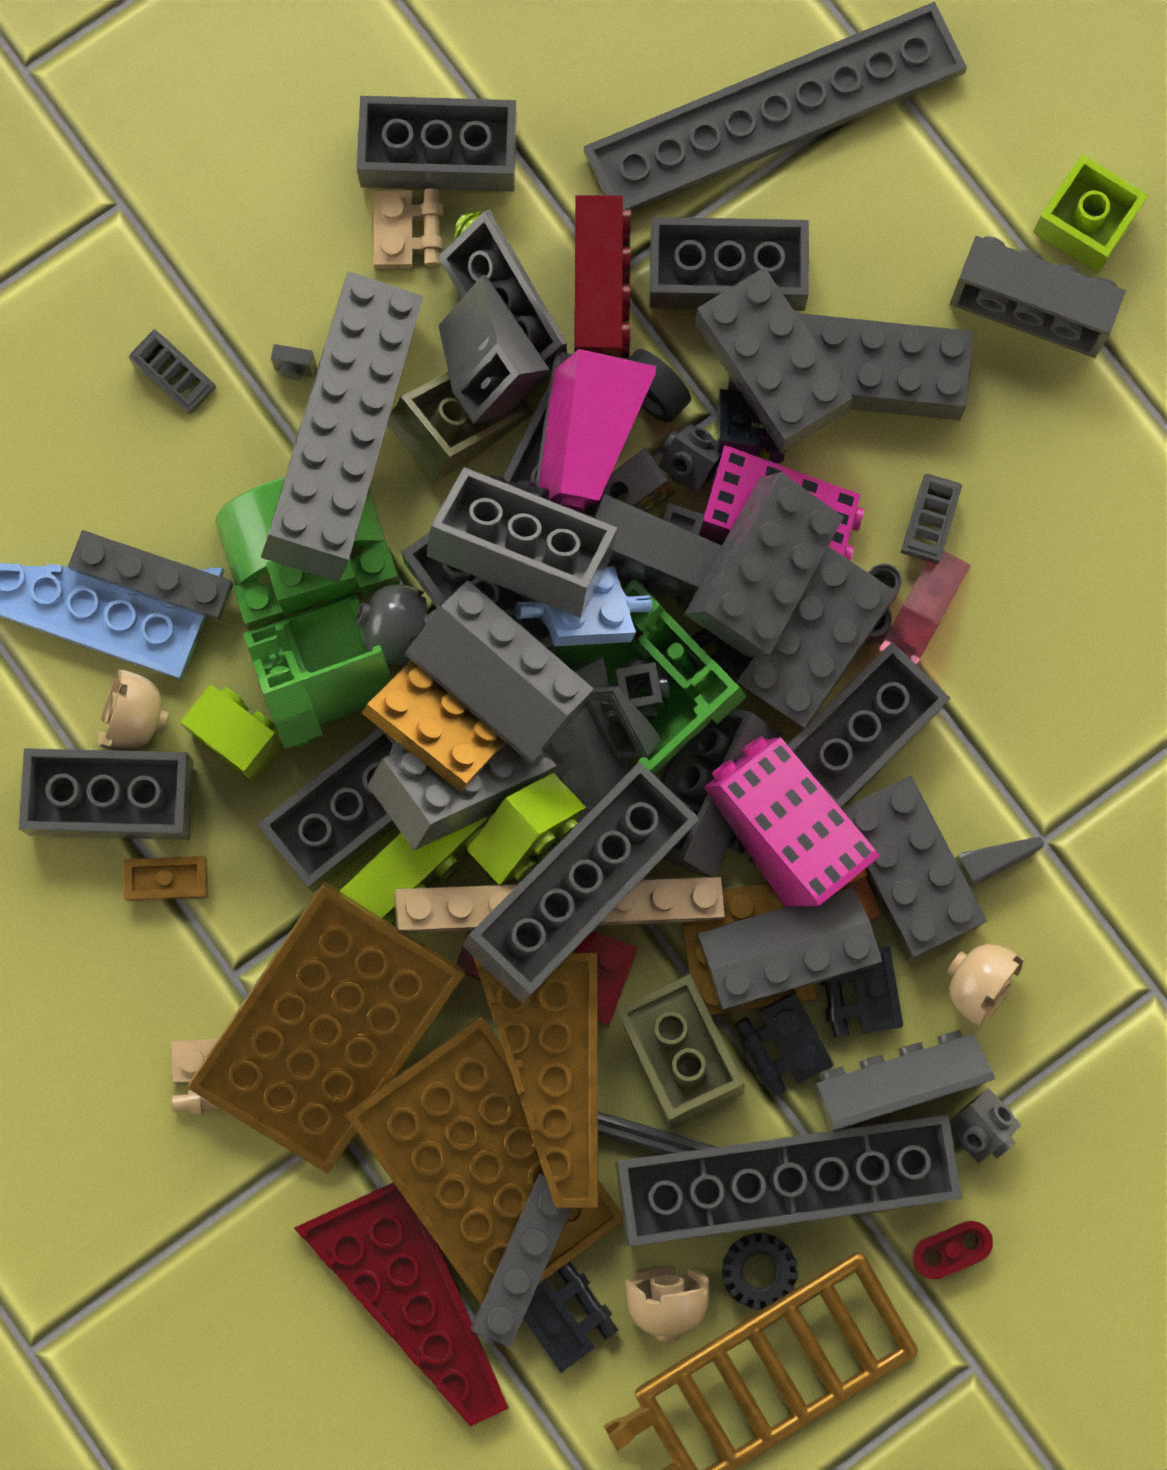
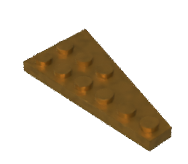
M571 953L523 1004L473 957L555 1208H598L597 953Z

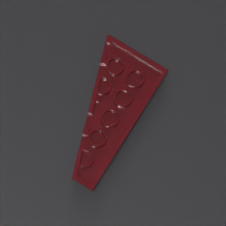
M390 1183L294 1227L297 1233L306 1240L322 1261L339 1277L355 1298L389 1336L397 1342L413 1363L422 1370L437 1387L438 1391L470 1426L510 1408L479 1336L471 1330L472 1320L439 1245L394 1183Z

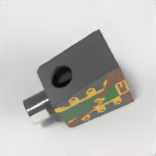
M644 448L611 473L602 494L618 499L621 494L628 493L627 498L622 502L648 512L676 492L646 448Z

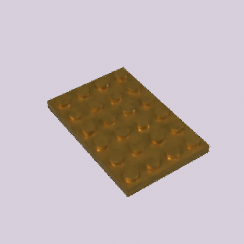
M323 882L190 1080L187 1089L328 1174L357 1132L345 1114L395 1077L465 975V970L407 933L398 931L397 927L326 882Z
M479 1016L348 1111L345 1116L477 1300L482 1304L539 1173L544 1176L545 1174L502 1044L483 1017ZM599 1180L598 1208H571L539 1283L623 1222L622 1212Z

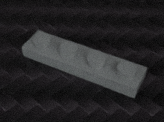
M84 530L81 531L68 564L69 569L77 573L218 621L222 617L234 585L231 580Z
M540 1173L537 1176L471 1327L473 1332L510 1348L571 1208H555L546 1178Z

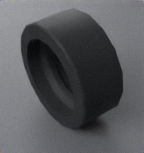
M637 349L627 360L656 366L655 376L641 407L658 420L665 423L672 422L691 402V394L680 377L666 363L647 350Z

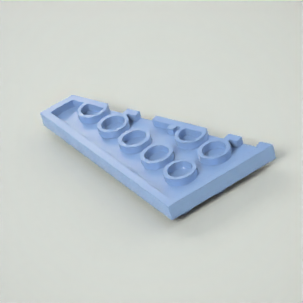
M0 563L1 618L180 681L183 680L206 621V616L70 570L69 567H62V565L21 566L20 564ZM223 568L199 569L219 577H223L225 572Z

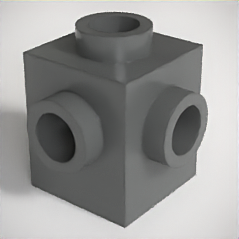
M689 423L680 433L672 431L661 448V451L666 454L658 467L668 473L673 481L684 484L698 493L714 476L722 453H717V441L713 439L707 430L695 427Z
M646 660L634 661L626 664L625 668L615 670L617 683L611 684V687L618 686L647 720L657 718L660 711H666L664 699L672 698L667 674L660 675L655 662L649 663ZM642 688L650 690V696L636 698L638 690Z
M989 1087L966 1104L950 1120L951 1133L959 1141L962 1148L969 1152L978 1164L990 1154L997 1159L1015 1144L1011 1136L1021 1126L1012 1111L997 1098Z

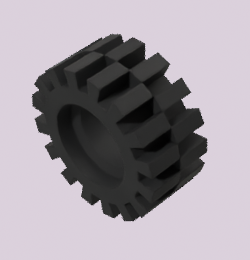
M764 1233L745 1235L728 1248L729 1250L726 1255H724L723 1268L721 1269L724 1285L731 1296L746 1307L757 1310L764 1309L795 1289L794 1285L796 1280H798L797 1260L794 1258L790 1247L775 1236ZM757 1254L768 1256L774 1262L776 1268L774 1280L763 1288L751 1286L746 1281L743 1273L746 1261Z

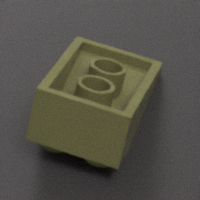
M447 372L402 395L392 410L387 425L432 481L435 482L464 466L531 416L534 410L522 398L505 418L474 424L454 395L449 373Z
M690 974L616 1009L670 1129L745 1094V1084Z

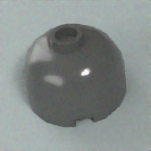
M397 584L385 586L372 595L368 604L363 602L360 604L355 625L362 627L361 640L368 652L373 651V647L380 645L387 664L404 667L408 664L410 659L405 655V652L413 638L416 639L422 631L426 597H422L423 590Z

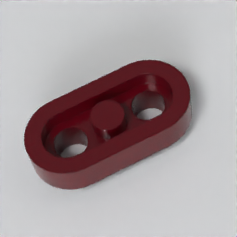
M961 1222L920 1240L912 1251L913 1267L925 1278L941 1279L986 1259L993 1248V1237L990 1230L980 1222ZM969 1233L973 1234L977 1239V1245L972 1250L966 1249L963 1245V1238ZM929 1250H935L939 1254V1262L935 1266H930L925 1261V1255Z

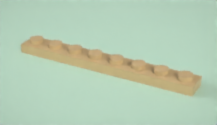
M721 877L641 880L598 926L721 921L725 917ZM517 885L396 889L394 892L397 930L404 933L473 931Z

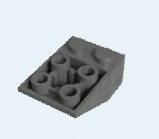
M482 275L438 325L452 391L474 424L505 418L549 370L486 275Z

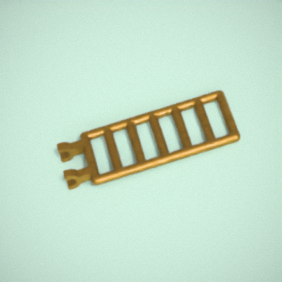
M855 1252L640 1385L635 1391V1397L640 1407L624 1417L610 1421L603 1427L618 1451L629 1444L636 1435L653 1426L673 1460L671 1464L661 1470H698L655 1398L677 1383L721 1458L704 1470H736L913 1359L918 1353V1348L863 1253ZM854 1272L857 1274L898 1348L879 1360L875 1358L834 1286ZM819 1294L863 1370L844 1382H841L798 1308ZM782 1317H785L828 1391L807 1405L763 1329ZM747 1339L751 1342L792 1413L772 1427H770L727 1353ZM712 1361L756 1434L755 1438L736 1450L691 1375Z

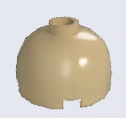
M119 669L117 671L119 679L114 678L101 718V720L108 724L107 733L99 731L98 745L116 751L139 750L150 742L154 732L160 734L163 732L168 711L161 709V694L157 686L149 679L136 673Z
M989 943L975 947L968 955L960 952L947 971L953 975L949 992L956 1010L967 1020L981 1028L983 1022H987L1012 988L1010 986L1012 980L1009 978L1012 974L1019 976L1025 964V959L1004 946Z
M675 1266L648 1267L632 1273V1282L628 1279L625 1281V1296L627 1309L635 1324L645 1332L656 1335V1338L661 1341L678 1340L682 1334L693 1330L701 1323L708 1308L709 1279L704 1273L696 1269L687 1268L688 1275L673 1274Z

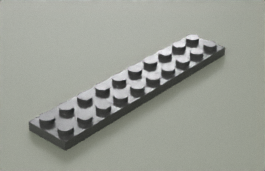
M934 1L585 145L584 154L603 195H623V209H631V212L961 76L965 74L967 66Z

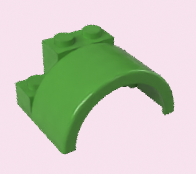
M285 477L269 481L240 494L224 505L216 515L215 522L235 584L233 586L248 630L284 619L287 614L361 592L362 595L378 591L385 586L400 584L370 487L353 546H363V551L352 559L349 557L340 582L261 558ZM269 572L272 583L261 584L257 581L261 575Z
M634 578L623 589L625 595L628 597L649 595L651 597L650 600H652L650 612L630 613L635 631L642 634L639 642L633 637L631 642L562 646L554 655L567 666L602 656L610 687L611 684L617 683L615 670L625 668L626 664L634 661L646 660L649 663L655 662L660 675H668L672 698L664 699L666 711H660L657 718L647 720L657 731L661 740L648 757H637L638 762L640 761L652 774H655L712 720L718 724L747 696ZM642 688L636 693V698L650 696V690Z
M356 594L342 597L243 633L262 692L284 749L291 746L302 747L308 745L316 737L323 735L320 725L364 710L366 705L392 680L380 645L373 647V651L368 652L361 640L362 627L355 625L356 615L360 606Z

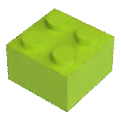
M1081 154L1040 215L1033 233L1099 274L1139 214L1148 194Z
M210 684L180 723L194 739L251 783L255 784L284 747L277 737L279 733L275 728L276 725L258 710L253 715L248 713L249 708L243 703L244 700L227 686H224L220 691Z
M552 772L506 797L468 847L467 851L499 885L514 877L519 881L527 876L536 864L540 863L578 824L576 820L586 809V806Z

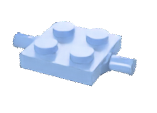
M607 566L581 618L539 601L516 602L515 615L517 614V619L540 618L549 629L554 646L631 642L636 633L630 613L650 612L652 600H650L651 597L649 595L631 597L625 595L621 589L615 567Z

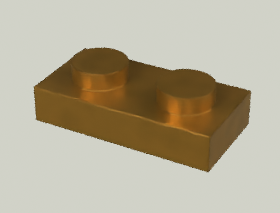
M206 856L124 859V900L208 898Z

